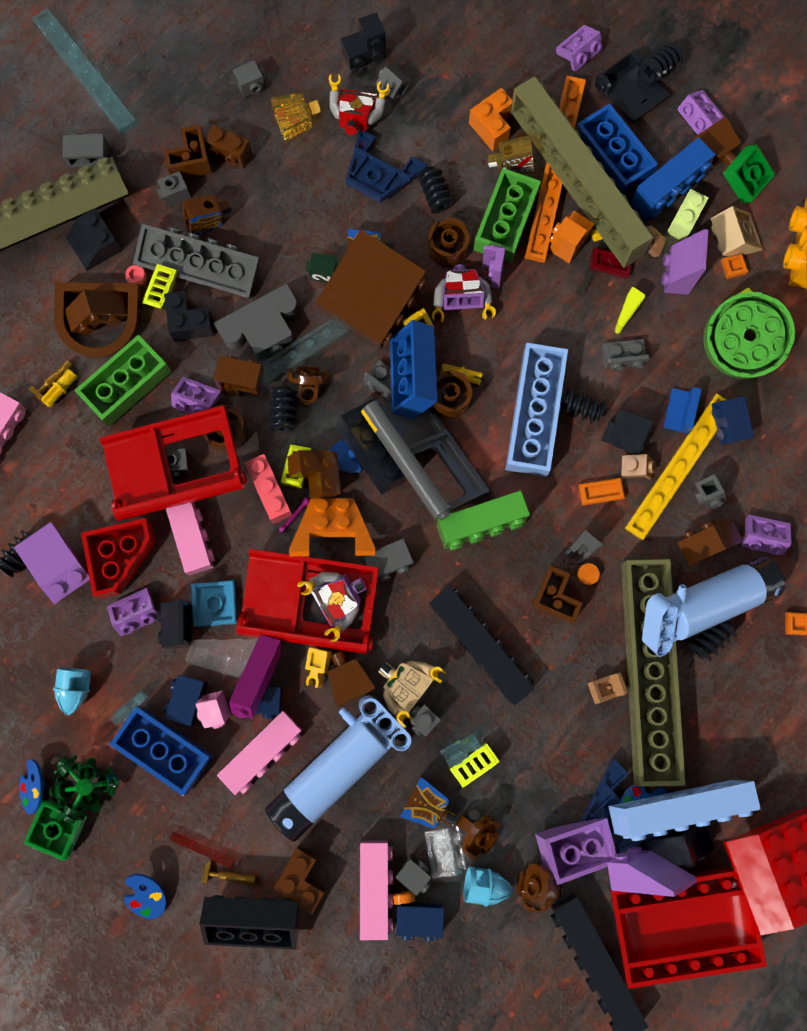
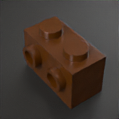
M214 124L204 139L208 154L244 169L252 154L248 139Z

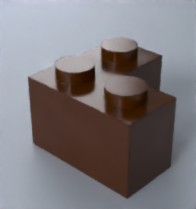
M200 124L180 128L184 147L164 150L169 174L180 171L182 178L186 179L212 173L208 151L204 143L205 137Z
M83 290L65 309L71 332L83 335L93 332L100 323L111 326L118 325L128 315L121 292Z
M233 355L219 356L214 382L219 390H221V393L240 397L242 392L258 395L264 369L262 364L253 359L244 361L239 360L238 357Z
M298 450L287 457L289 477L308 478L310 499L332 498L341 494L337 452Z
M720 518L701 526L702 531L698 533L693 530L684 534V540L678 542V545L690 566L743 542L732 518L725 521Z
M550 565L545 571L530 608L568 625H572L575 623L583 603L563 595L570 574Z
M298 845L274 886L273 891L287 899L298 901V906L313 914L326 888L307 877L318 856Z

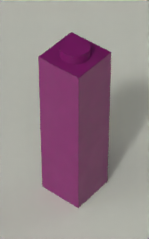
M263 635L259 636L229 701L231 712L239 718H254L282 654L281 640Z

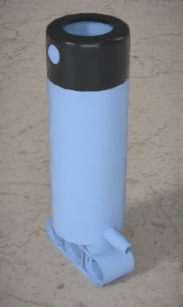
M758 557L689 588L682 584L679 586L677 593L668 597L657 593L647 602L642 641L657 656H664L671 650L673 642L689 638L781 596L785 590L784 574L772 559Z
M367 695L360 699L358 706L362 714L357 719L345 708L339 710V714L350 726L265 808V813L270 821L290 841H297L391 747L398 751H405L411 745L409 733L375 697ZM367 702H374L375 708L373 711H364V705ZM383 718L390 719V724L386 728L379 727V722ZM398 734L405 735V740L401 744H396L394 741Z

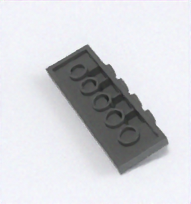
M146 224L141 225L133 261L134 265L155 270L156 265L159 264L178 270L176 277L251 298L261 258L239 252V247L227 244L226 248L219 246V241L209 238L207 242L201 241L199 235L188 233V237L180 235L181 230L171 227L167 231Z

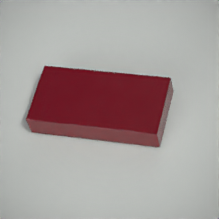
M595 247L592 250L589 269L627 279L630 277L631 264L623 268L612 252Z

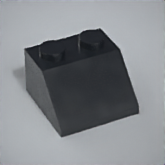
M96 208L78 217L66 237L86 271L122 251Z
M184 600L162 603L161 609H158L157 613L158 622H161V631L158 632L159 644H162L164 649L193 647L191 604Z

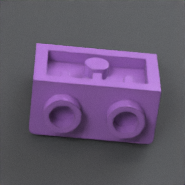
M583 25L556 47L557 55L569 60L572 70L576 72L603 49L601 33Z
M703 90L689 94L678 107L680 114L697 135L724 118V115Z
M498 245L484 246L483 267L489 268L488 280H492L491 288L497 289L500 288L505 248H501Z
M185 377L180 379L171 393L172 407L189 414L214 407L221 397V390Z
M748 514L745 519V537L743 542H741V546L773 555H784L791 545V523Z
M147 588L107 606L112 627L120 636L130 634L134 630L150 625L158 620V611L155 609L151 593Z

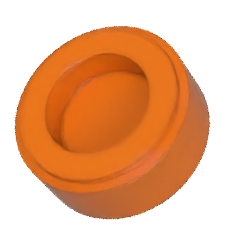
M591 563L582 565L577 571L579 582L587 586L596 583L600 576L599 569Z
M411 891L397 892L392 896L394 905L415 901V895Z

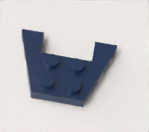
M359 131L346 177V185L379 203L383 202L417 178L418 173L427 167L426 163L413 156L402 170L391 166L368 153L376 142V137L366 131Z
M613 758L591 797L580 822L606 817L616 853L619 854L656 836L653 833L645 835L646 839L632 841L631 838L624 839L623 836L614 834L609 806L620 804L621 800L613 792V789L628 775V772Z

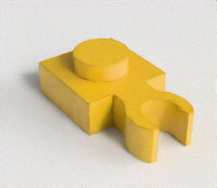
M309 647L305 669L311 671L306 680L307 686L313 685V680L315 679V688L322 687V674H327L329 671L331 651Z

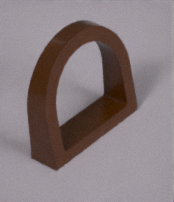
M55 282L54 322L59 337L71 350L86 357L106 358L115 355L133 340L138 333L141 323L143 287L138 283ZM83 290L121 292L122 295H128L127 323L120 337L113 343L99 348L86 347L80 344L70 331L65 309L70 305L71 295H79Z

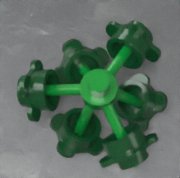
M77 755L72 758L66 756L56 765L58 769L55 770L54 775L60 773L62 776L56 778L55 785L49 790L50 796L55 797L59 804H65L74 791L78 793L74 803H66L64 809L58 808L57 810L58 813L63 815L62 819L66 822L75 823L76 820L83 821L84 816L81 814L86 810L98 812L101 809L100 800L103 797V792H109V795L113 796L115 795L116 788L119 786V777L113 773L112 768H108L106 774L100 776L99 782H91L101 773V770L96 766V759L93 757L88 758L84 762H76ZM71 775L77 782L76 785L73 786L72 782L65 780V777ZM100 787L101 790L95 791L93 788Z

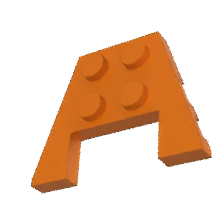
M354 498L311 499L289 548V557L309 556L310 537H355V556L375 555V546Z

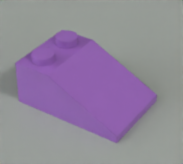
M704 229L672 245L668 253L664 254L663 266H666V269L663 272L661 284L664 285L665 293L688 295L706 270L708 230Z
M52 521L14 546V549L40 588L54 604L90 580L87 565Z
M606 817L557 826L535 834L543 865L553 875L556 885L608 867L607 862L616 858L615 855H617Z
M641 847L628 848L627 852L615 855L616 858L607 862L612 891L675 897L697 882V878L652 851L642 850Z

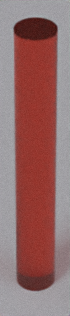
M173 832L170 837V841L226 867L231 868L235 861L178 833Z

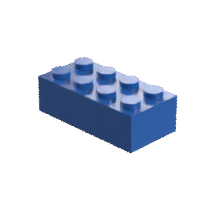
M610 103L577 124L576 130L579 132L581 140L591 148L593 156L602 163L604 171L608 177L615 181L620 193L627 194L654 174L658 163Z
M698 137L637 187L630 207L638 212L640 218L645 223L651 218L653 220L662 213L664 207L667 206L669 208L672 206L680 194L684 196L692 188L691 185L695 182L697 184L706 177L707 174L705 172L713 165L711 162L716 154Z
M412 320L390 339L392 414L414 419L437 402L438 393L436 385L434 326Z
M136 706L109 744L182 796L189 794L214 757L210 752L143 706Z

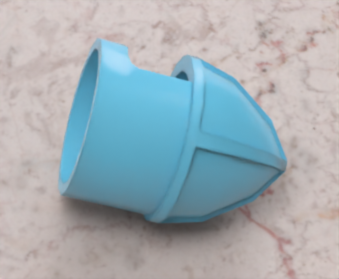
M57 668L53 690L60 710L67 716L74 713L84 703L88 693H90V670Z
M468 867L464 882V901L466 903L487 907L488 905L498 904L509 898L513 893L511 884L498 872L493 871L491 868Z

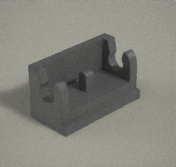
M585 530L563 555L569 558L575 551H578L581 557L576 563H581L586 557L600 548L602 543Z

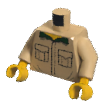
M408 661L406 663L402 662L397 670L386 662L378 673L388 680L383 687L385 689L383 697L386 706L402 727H406L403 724L405 718H410L413 721L409 712L432 681L442 682L438 678L439 673L443 672L446 674V671L442 668L434 667L425 662Z

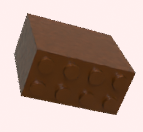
M360 229L316 300V309L380 349L381 345L386 346L392 337L393 332H391V329L393 327L397 329L404 316L402 311L404 309L408 311L415 299V296H413L414 292L419 293L426 281V278H424L426 271Z

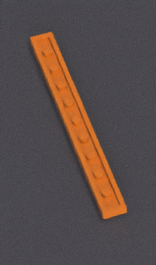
M566 76L559 110L568 117L570 125L575 129L586 80ZM546 163L525 254V259L545 263L562 188V182L548 163Z

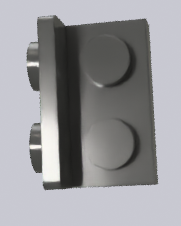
M644 339L603 343L601 346L605 370L620 371L625 367L639 369L643 368L650 360V356L646 355Z
M378 360L370 372H366L363 375L364 384L371 391L376 390L382 394V399L389 403L392 402L391 368Z

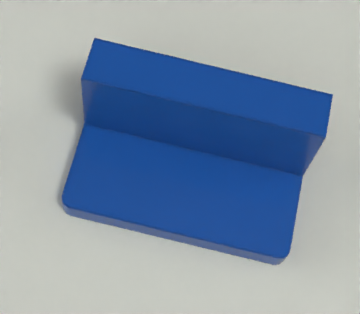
M693 387L689 392L675 388L671 390L663 428L688 434L693 429L701 394L700 388Z

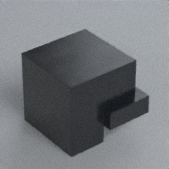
M619 406L613 422H608L601 441L634 455H641L649 437L647 435L654 421Z

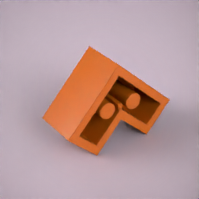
M502 88L470 109L469 124L492 151H495L509 140L511 129L505 120L512 116V99Z
M574 211L570 217L566 216L562 223L558 222L553 229V235L550 239L552 244L549 251L570 264L591 234L595 223Z

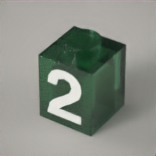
M312 252L311 260L308 259L306 265V272H309L310 280L328 283L338 266L337 256Z

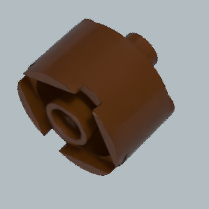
M452 217L435 222L429 231L428 251L430 258L443 266L455 267L459 265L467 256L470 234L466 225L461 220Z
M453 370L437 375L438 399L431 408L442 417L459 418L467 411L471 403L473 391L469 379L463 373Z
M224 405L237 450L246 442L247 426L236 409ZM222 431L203 435L209 445L217 452H227Z

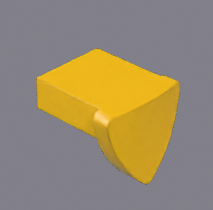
M424 308L403 319L399 324L403 328L412 320H421L422 323L433 326Z

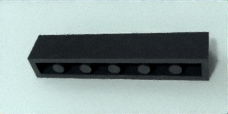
M449 586L429 602V606L508 702L515 706L535 689L532 686L534 681L526 672L524 674L521 673L518 669L520 665L512 655L508 657L503 651L506 648L498 638L496 640L492 638L489 634L491 629L485 622L480 623L475 617L477 613L472 606H466L462 602V594L456 588L452 589Z
M573 893L550 906L554 912L550 915L557 928L561 926L565 933L562 938L568 949L573 948L577 955L573 959L580 971L584 969L588 975V978L585 979L592 993L596 991L600 997L597 1000L603 1014L608 1013L612 1019L609 1022L612 1031H644L649 1028L578 897Z

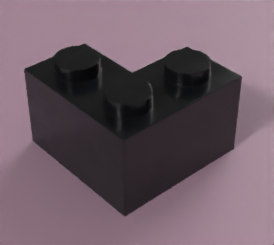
M377 12L359 18V32L341 38L342 53L350 70L361 68L371 62H378L386 57V32Z
M185 291L164 294L168 332L174 342L215 336L213 318L208 307L191 310L190 300Z
M696 824L689 825L688 830L670 832L645 841L648 851L656 853L676 866L683 865L684 868L697 865L696 861L707 858V854L714 849L707 827H698Z

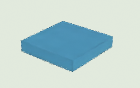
M235 580L191 584L193 627L237 624Z

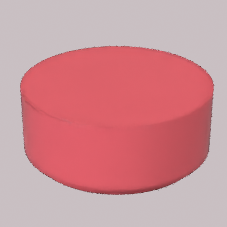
M132 265L126 270L125 278L128 283H138L142 286L147 280V274L143 267Z

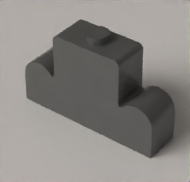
M285 284L214 322V325L228 348L239 349L243 346L244 341L247 340L257 359L262 360L271 354L276 355L280 353L284 347L293 343L292 333L284 319L292 320L297 316V302L288 285Z

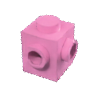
M223 690L202 695L196 703L197 717L199 721H202L204 728L212 727L215 729L222 727L231 715Z

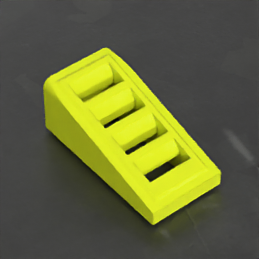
M157 264L143 303L166 310L164 294L172 292L178 270ZM164 272L170 274V276L166 278L160 276V273ZM162 280L167 282V284L164 286L158 284V281ZM156 288L163 289V294L156 292ZM154 296L160 297V302L153 300Z
M634 287L627 294L616 324L615 332L617 334L622 331L645 298V294Z
M290 444L287 457L293 454L294 451L311 450V448ZM286 459L281 478L282 486L303 489L305 478H299L298 480L288 478V460Z
M484 743L450 768V770L464 788L498 764L499 760L488 744ZM483 751L490 760L488 764L480 754ZM473 758H478L483 765L481 769H479ZM469 762L476 771L474 774L470 772L466 763ZM460 767L463 768L469 777L466 780L458 770Z

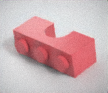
M265 454L244 462L271 522L275 524L291 517L292 513Z

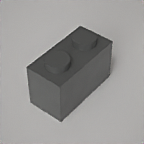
M96 132L91 134L72 133L70 135H63L62 157L69 168L90 167L97 164V161L102 158H109V144L104 134Z
M404 539L375 550L374 556H364L367 566L379 567V583L390 579V575L395 572L403 574L410 571V566L413 565V560Z

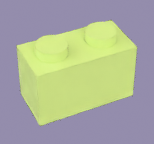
M690 189L666 233L681 241L686 239L705 206L708 197Z

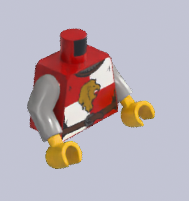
M330 74L329 85L332 87V91H330V110L335 119L339 120V126L345 128V132L349 135L356 134L357 130L367 131L370 125L382 117L386 102L384 98L390 93L389 84L387 83L385 90H381L382 82H378V98V94L342 88L338 91V87L341 85V77L338 74V82L334 83L331 81L332 76Z

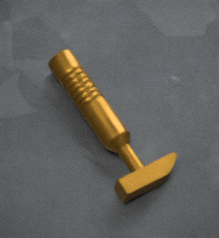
M66 360L44 381V384L38 390L33 385L29 390L41 400L43 397L41 392L47 387H51L52 383L56 382L73 365Z
M211 860L204 866L201 881L203 883H208L209 876H213L224 881L255 884L256 875L229 871L212 872L210 871Z

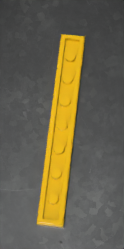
M716 393L693 426V429L689 432L626 525L625 529L639 539L644 540L716 433L717 428L715 419L712 416L711 404L726 400Z

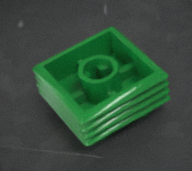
M757 144L747 145L723 172V175L741 203H752L775 177L774 171Z
M49 799L41 802L24 840V844L59 860L69 859L87 816L81 814L84 816L83 821L76 820L75 823L66 822L62 819L63 815L57 811L58 808L64 809L65 806ZM57 825L59 833L54 834L55 830L52 829V826Z

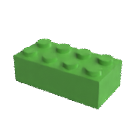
M502 168L475 238L474 251L483 253L484 246L498 245L501 248H505L504 261L512 263L541 183L540 180Z
M137 335L74 391L110 427L172 371L161 357Z
M518 491L452 513L443 520L438 518L436 526L444 549L450 548L453 551L463 547L462 544L470 541L471 544L482 541L483 537L491 535V537L501 535L507 528H511V530L519 529L526 523L530 514L522 492Z

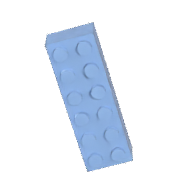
M526 343L523 351L505 470L544 477L548 476L551 470L568 349Z
M733 779L609 806L614 834L621 835L624 839L631 838L632 841L646 839L645 835L652 833L654 836L668 834L667 830L675 829V831L688 830L689 825L696 824L698 827L711 824V820L715 819L718 822L732 820L731 816L733 815L747 817L753 815L752 811L760 810L754 781Z

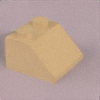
M732 206L711 218L713 224L711 228L714 235L717 236L719 242L718 249L722 255L728 257L741 253L746 255L763 250L751 213Z

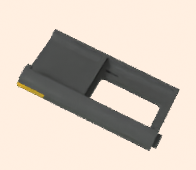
M375 400L362 409L361 413L434 519L439 518L443 520L452 511L481 498L489 492L485 483L431 407L414 419L392 414V402L382 405L379 400ZM428 449H434L465 495L446 503L414 455Z

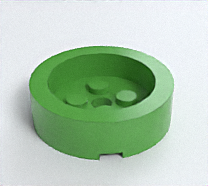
M760 292L740 293L724 301L710 315L704 329V348L711 363L722 373L739 379L759 377L774 371L787 359L795 340L794 322L788 309L778 299ZM751 329L755 332L756 336L753 341H747L744 338L746 330Z

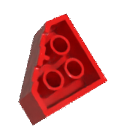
M143 518L81 533L93 597L103 599L123 593L156 543L152 522L148 519Z

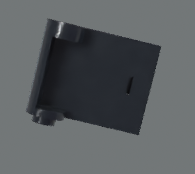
M633 50L595 78L597 91L603 93L632 123L670 97V94L656 81L649 84L642 79L639 73V65L644 58L637 50Z

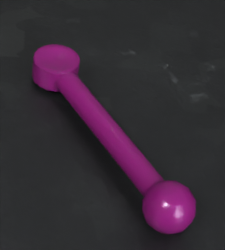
M305 497L303 499V503L280 527L279 531L281 533L286 531L290 523L309 504L310 498Z

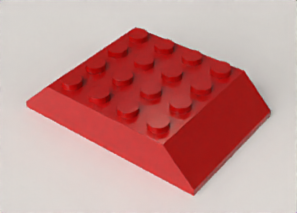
M806 806L724 841L758 935L792 930L807 923Z
M711 869L692 872L690 874L697 878V882L675 897L610 890L628 989L767 967L761 935L757 933L734 869Z

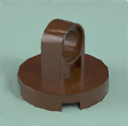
M297 366L296 371H293L292 368L288 369L287 379L298 383V394L301 402L312 404L318 396V385L329 382L330 372L326 369L324 373L319 372V367ZM311 389L314 395L310 399H305L302 396L303 390Z
M461 815L456 822V825L466 833L462 843V851L473 860L479 859L477 855L481 852L484 855L488 853L499 836L496 833V829L500 828V824L489 815L481 817L475 823Z
M529 864L527 870L520 873L517 893L518 896H522L524 904L521 905L528 912L542 913L548 910L553 902V898H561L562 885L554 883L553 875L544 865Z

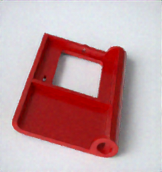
M224 405L99 438L104 449L115 500H112L111 507L117 521L245 488L244 484H247L246 474L244 471H241L229 417ZM222 431L230 461V471L175 485L166 446L178 441Z
M249 549L243 608L237 621V635L257 638L263 635L284 642L367 654L368 650H372L374 637H370L379 567L303 556L289 557V554ZM322 572L346 574L351 582L362 578L367 586L362 627L359 629L347 627L343 632H340V638L333 642L330 641L335 637L334 632L331 631L325 636V631L335 628L334 625L310 622L303 619L306 595L300 593L306 590V585L297 587L300 581L308 582L310 578Z

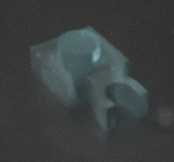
M140 690L112 713L110 720L115 725L121 721L124 723L133 709L144 702L147 696Z
M473 733L465 741L460 742L458 740L440 752L451 768L454 765L461 764L464 759L469 757V752L479 749L481 745Z

